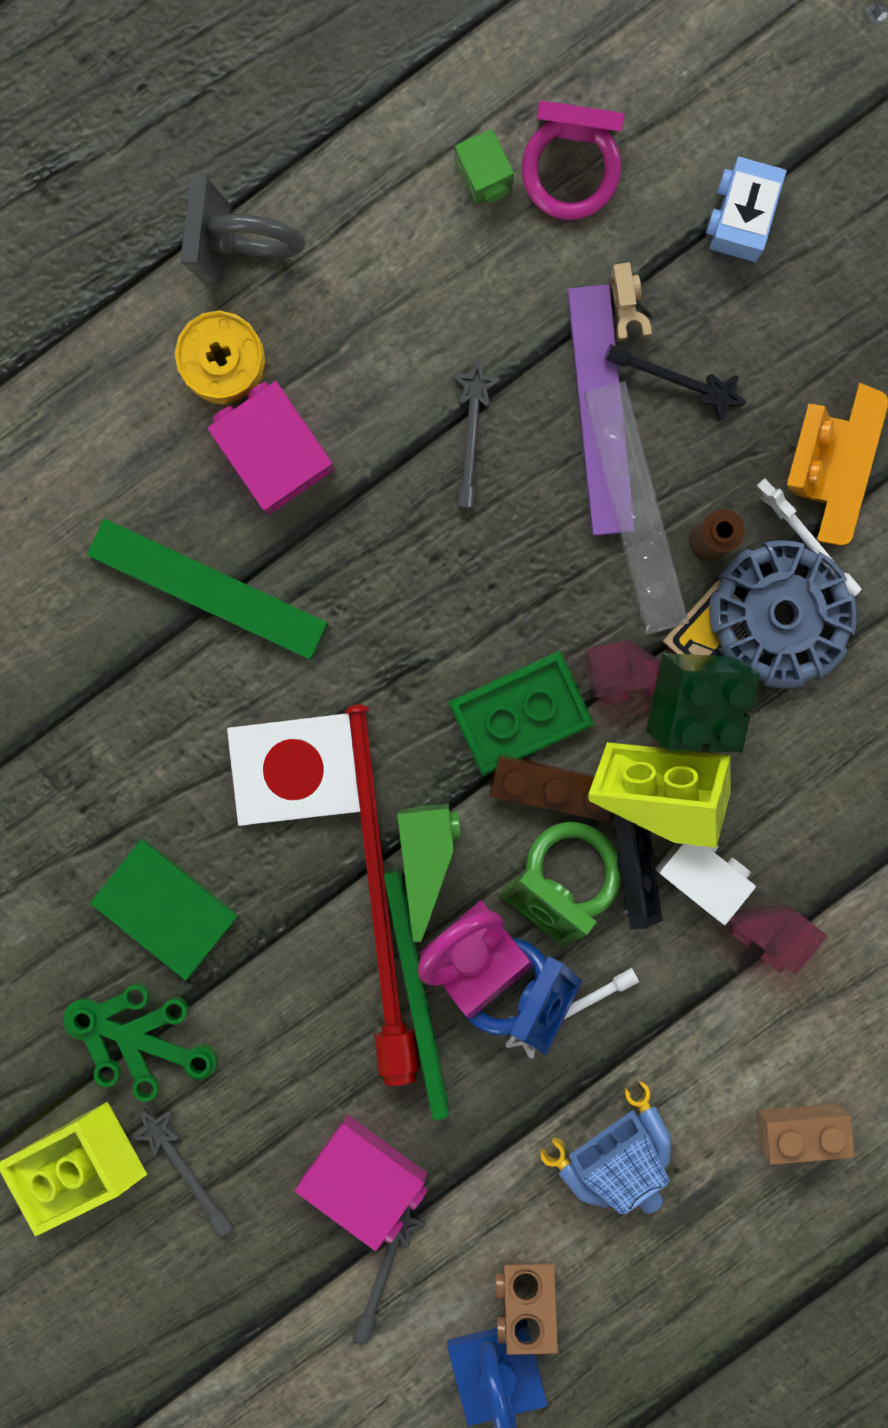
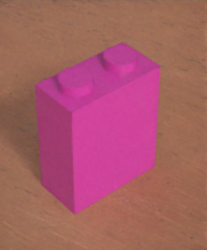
M277 381L270 385L267 382L257 385L247 393V401L235 409L233 406L222 409L212 418L214 423L207 427L268 516L336 470Z
M347 1114L303 1175L294 1192L376 1251L383 1241L390 1244L403 1226V1222L399 1218L407 1207L414 1210L425 1196L428 1189L423 1185L427 1172Z

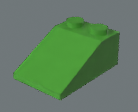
M449 803L400 809L397 814L413 942H422L454 852L453 841L461 840L458 812H450Z

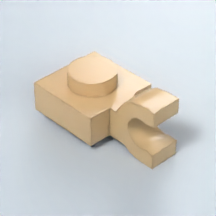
M630 262L615 264L610 273V283L615 315L618 316V326L616 328L617 343L626 341V326L629 324L639 326L642 339L650 338L652 330L649 319L644 314L636 312L635 308L636 300H641L642 298L639 275H632Z

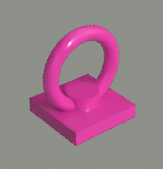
M540 100L537 119L549 122L545 123L533 134L525 148L521 167L524 187L533 203L550 216L563 220H577L588 217L603 208L617 189L621 176V157L618 146L608 130L622 132L624 113ZM555 137L595 142L602 152L605 164L602 182L598 189L585 200L575 203L561 202L550 196L540 182L538 174L539 159L545 146Z
M481 900L418 953L421 956L418 965L420 980L430 986L442 985L469 1019L473 1018L534 966L504 928L502 917L498 913L491 911Z

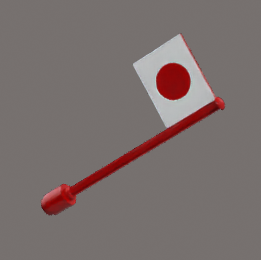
M354 704L346 709L345 714L227 728L238 826L360 812L385 1024L381 1025L382 1031L374 1034L378 1073L380 1076H383L384 1085L386 1086L406 1085L417 1081L416 1072L420 1070L415 1029L407 1028L406 1022H402L366 717V712L369 711V708L362 704Z

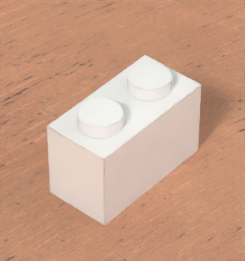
M675 843L656 866L655 870L719 922L726 925L756 888L747 879L751 872L733 857L728 862H725L715 854V851L719 848L718 845L717 848Z

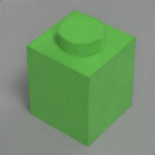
M493 128L455 145V162L475 204L484 200L487 203H493L509 193L508 189L513 186L514 173Z

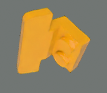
M862 383L858 385L849 421L830 417L825 406L809 403L787 486L795 496L826 504L817 538L819 543L841 546L848 544L852 540L888 408V398L882 391Z

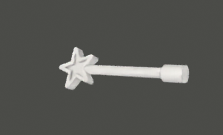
M765 478L756 485L763 495L760 497L761 500L771 506L780 519L784 518L811 551L816 554L820 551L831 558L794 514L796 512L795 508L785 499L781 489H775ZM821 560L822 564L831 570L830 573L833 577L838 579L832 568ZM844 573L847 578L844 583L850 596H856L862 588L849 573Z
M632 967L613 977V981L572 1003L564 1019L616 991L622 992L639 983ZM513 1035L505 1042L507 1048L523 1045L529 1058H534L535 1050Z

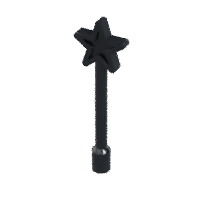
M610 344L604 358L606 361L622 367L631 366L704 394L705 396L698 400V404L714 405L717 420L719 421L725 419L729 406L741 407L746 403L743 398L734 392L739 379L737 375L732 376L723 383L716 376L710 374L706 377L707 384L634 357L630 351Z

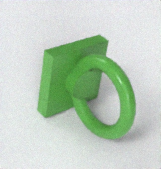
M564 822L553 825L544 830L533 842L527 856L526 871L509 882L498 897L563 948L588 935L596 923L592 917L605 911L617 896L622 879L617 867L618 853L611 841L602 832L590 825L579 822ZM567 838L583 840L592 845L603 860L605 866L603 887L594 898L587 902L574 903V897L566 888L553 880L544 879L543 860L545 854L553 844Z

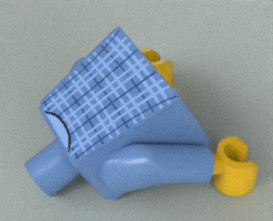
M641 1081L638 1082L643 1088L644 1094L640 1100H632L626 1087L623 1092L627 1102L637 1106L640 1114L637 1116L634 1110H632L569 1155L571 1163L565 1157L566 1145L559 1138H552V1143L560 1150L561 1155L559 1157H550L544 1148L541 1149L543 1163L551 1167L557 1166L560 1169L558 1175L581 1202L602 1208L611 1206L620 1214H627L637 1206L644 1213H653L663 1203V1197L659 1191L669 1183V1177L665 1168L671 1161V1136L657 1108H651L648 1102L650 1090Z

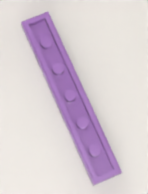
M607 284L569 288L567 296L592 537L633 533L634 522L618 365L604 360L609 345H615L610 286Z

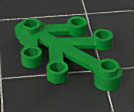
M133 983L124 993L101 1003L88 998L78 999L71 1003L64 1013V1027L71 1037L85 1041L96 1066L94 1079L102 1087L113 1086L121 1076V1067L116 1061L111 1060L102 1036L117 1042L135 1081L132 1088L133 1095L142 1102L151 1101L157 1095L160 1083L154 1075H151L141 1051L183 1066L186 1074L195 1080H203L210 1077L218 1065L216 1051L207 1044H197L187 1049L146 1033L166 1023L179 1024L186 1018L189 1011L188 1004L180 997H173L163 1007L125 1024L107 1018L126 1008L138 1010L144 1007L150 999V991L142 983ZM137 989L142 992L143 1001L141 1003H135L131 1000V990ZM170 1004H177L181 1007L182 1015L180 1017H172L169 1014L168 1007ZM83 1013L89 1017L90 1025L88 1027H82L78 1024V1014ZM193 1058H203L206 1062V1069H195L192 1065ZM102 1067H110L114 1071V1078L111 1080L103 1078L101 1074ZM140 1082H149L153 1087V1092L151 1094L141 1092Z

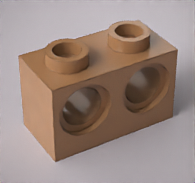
M503 1263V1273H496V1299H504L505 1317H497L498 1344H506L507 1355L558 1354L554 1263ZM520 1274H531L536 1279V1290L529 1297H520L513 1290L514 1280ZM523 1318H531L538 1324V1333L530 1341H522L515 1335V1326Z

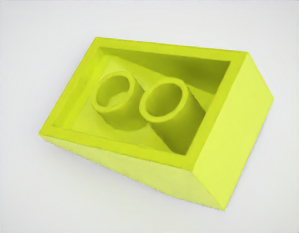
M607 742L588 794L589 801L673 843L717 848L731 794L730 755L697 751H667L665 748Z
M108 1101L0 1161V1173L35 1236L118 1197L147 1175Z

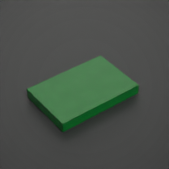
M560 650L448 702L482 777L494 772L498 754L522 759L594 725Z
M144 838L137 843L90 902L94 908L185 981L239 916L238 913Z

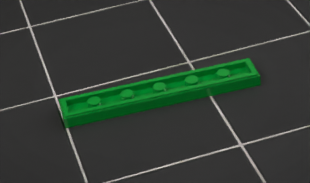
M103 518L87 552V556L310 660H312L329 624L320 618Z
M402 869L385 870L384 879L433 1121L445 1119L449 1115V1103L425 983L418 976L420 959L417 944L413 942L409 905Z

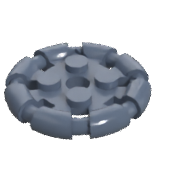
M773 540L763 542L762 547L751 551L747 548L739 553L719 575L718 579L721 582L717 592H712L709 605L711 633L716 632L722 647L718 649L721 655L735 659L740 658L759 672V680L762 681L763 686L779 689L803 687L807 680L812 678L820 680L828 675L843 660L848 652L845 648L848 639L855 634L857 607L855 596H850L844 583L847 580L845 574L831 558L820 551L816 554L804 548V543ZM821 560L832 568L838 579H835L833 577V575L830 573L831 570L829 568H826L822 564ZM768 563L773 570V574L763 578L759 566ZM798 563L808 567L806 579L794 574ZM736 587L748 591L742 598V602L732 598ZM829 588L835 603L827 605L821 590ZM778 603H787L792 607L794 619L790 625H783L776 620L774 610ZM742 622L748 637L737 641L732 626ZM824 624L834 630L830 640L819 636ZM805 650L808 662L799 666L795 654ZM762 651L764 654L774 655L770 666L758 661Z

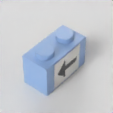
M739 156L731 170L724 169L717 190V194L724 196L720 210L713 208L706 229V234L712 235L709 246L710 250L752 262L758 260L765 248L787 170Z

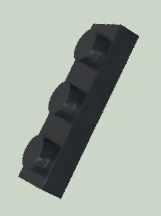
M613 813L611 825L614 834L617 836L619 848L617 867L620 875L623 877L625 890L623 909L625 915L629 918L630 929H645L663 921L650 831Z

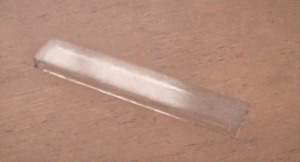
M626 382L586 391L583 395L646 634L688 624L689 621Z

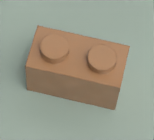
M839 1103L757 1110L760 1148L770 1165L854 1158L851 1115Z

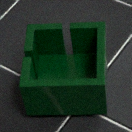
M662 653L646 732L667 751L701 752L703 746L708 752L742 753L750 717L744 713V710H752L760 673L740 658Z

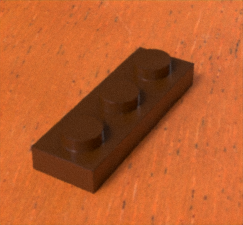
M498 754L489 791L490 797L605 822H611L613 814L589 801L588 794L595 775Z

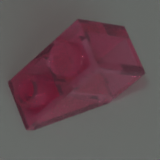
M630 640L585 649L594 698L604 696L605 704L630 700L628 691L645 688L646 696L654 695L660 660Z
M788 905L737 910L729 920L733 926L728 932L747 947L754 941L763 948L765 952L761 958L779 973L786 967L797 975L827 938L825 933Z

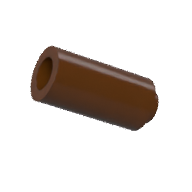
M720 509L712 512L691 530L689 544L693 553L704 560H715L736 549L743 541L745 535L744 523L731 510Z

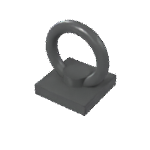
M191 176L180 262L204 285L222 286L225 254H230L231 251L261 258H289L300 254L304 250L305 239L292 226L259 216L230 214L231 205L207 177ZM234 232L258 234L280 241L254 240L234 235Z

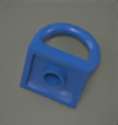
M512 937L534 964L532 969L536 980H532L521 995L518 1004L519 1014L507 1019H498L485 1014L481 1010L473 1018H466L472 1025L483 1032L498 1036L513 1035L532 1049L547 1055L582 980L562 962L549 956L546 960L544 955L534 945L525 940Z
M527 1320L518 1322L515 1326V1335L522 1341L531 1340ZM497 1328L447 1340V1347L467 1426L493 1420L495 1428H517L515 1414L547 1407V1399L535 1354L507 1355L506 1344H498Z

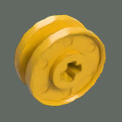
M220 310L202 313L188 322L178 336L175 349L177 370L191 391L205 401L221 405L240 402L246 398L250 390L262 381L266 366L263 345L252 326L237 314ZM223 350L226 355L231 356L225 357L228 363L219 367L217 362L212 360L217 359L214 355L216 352Z

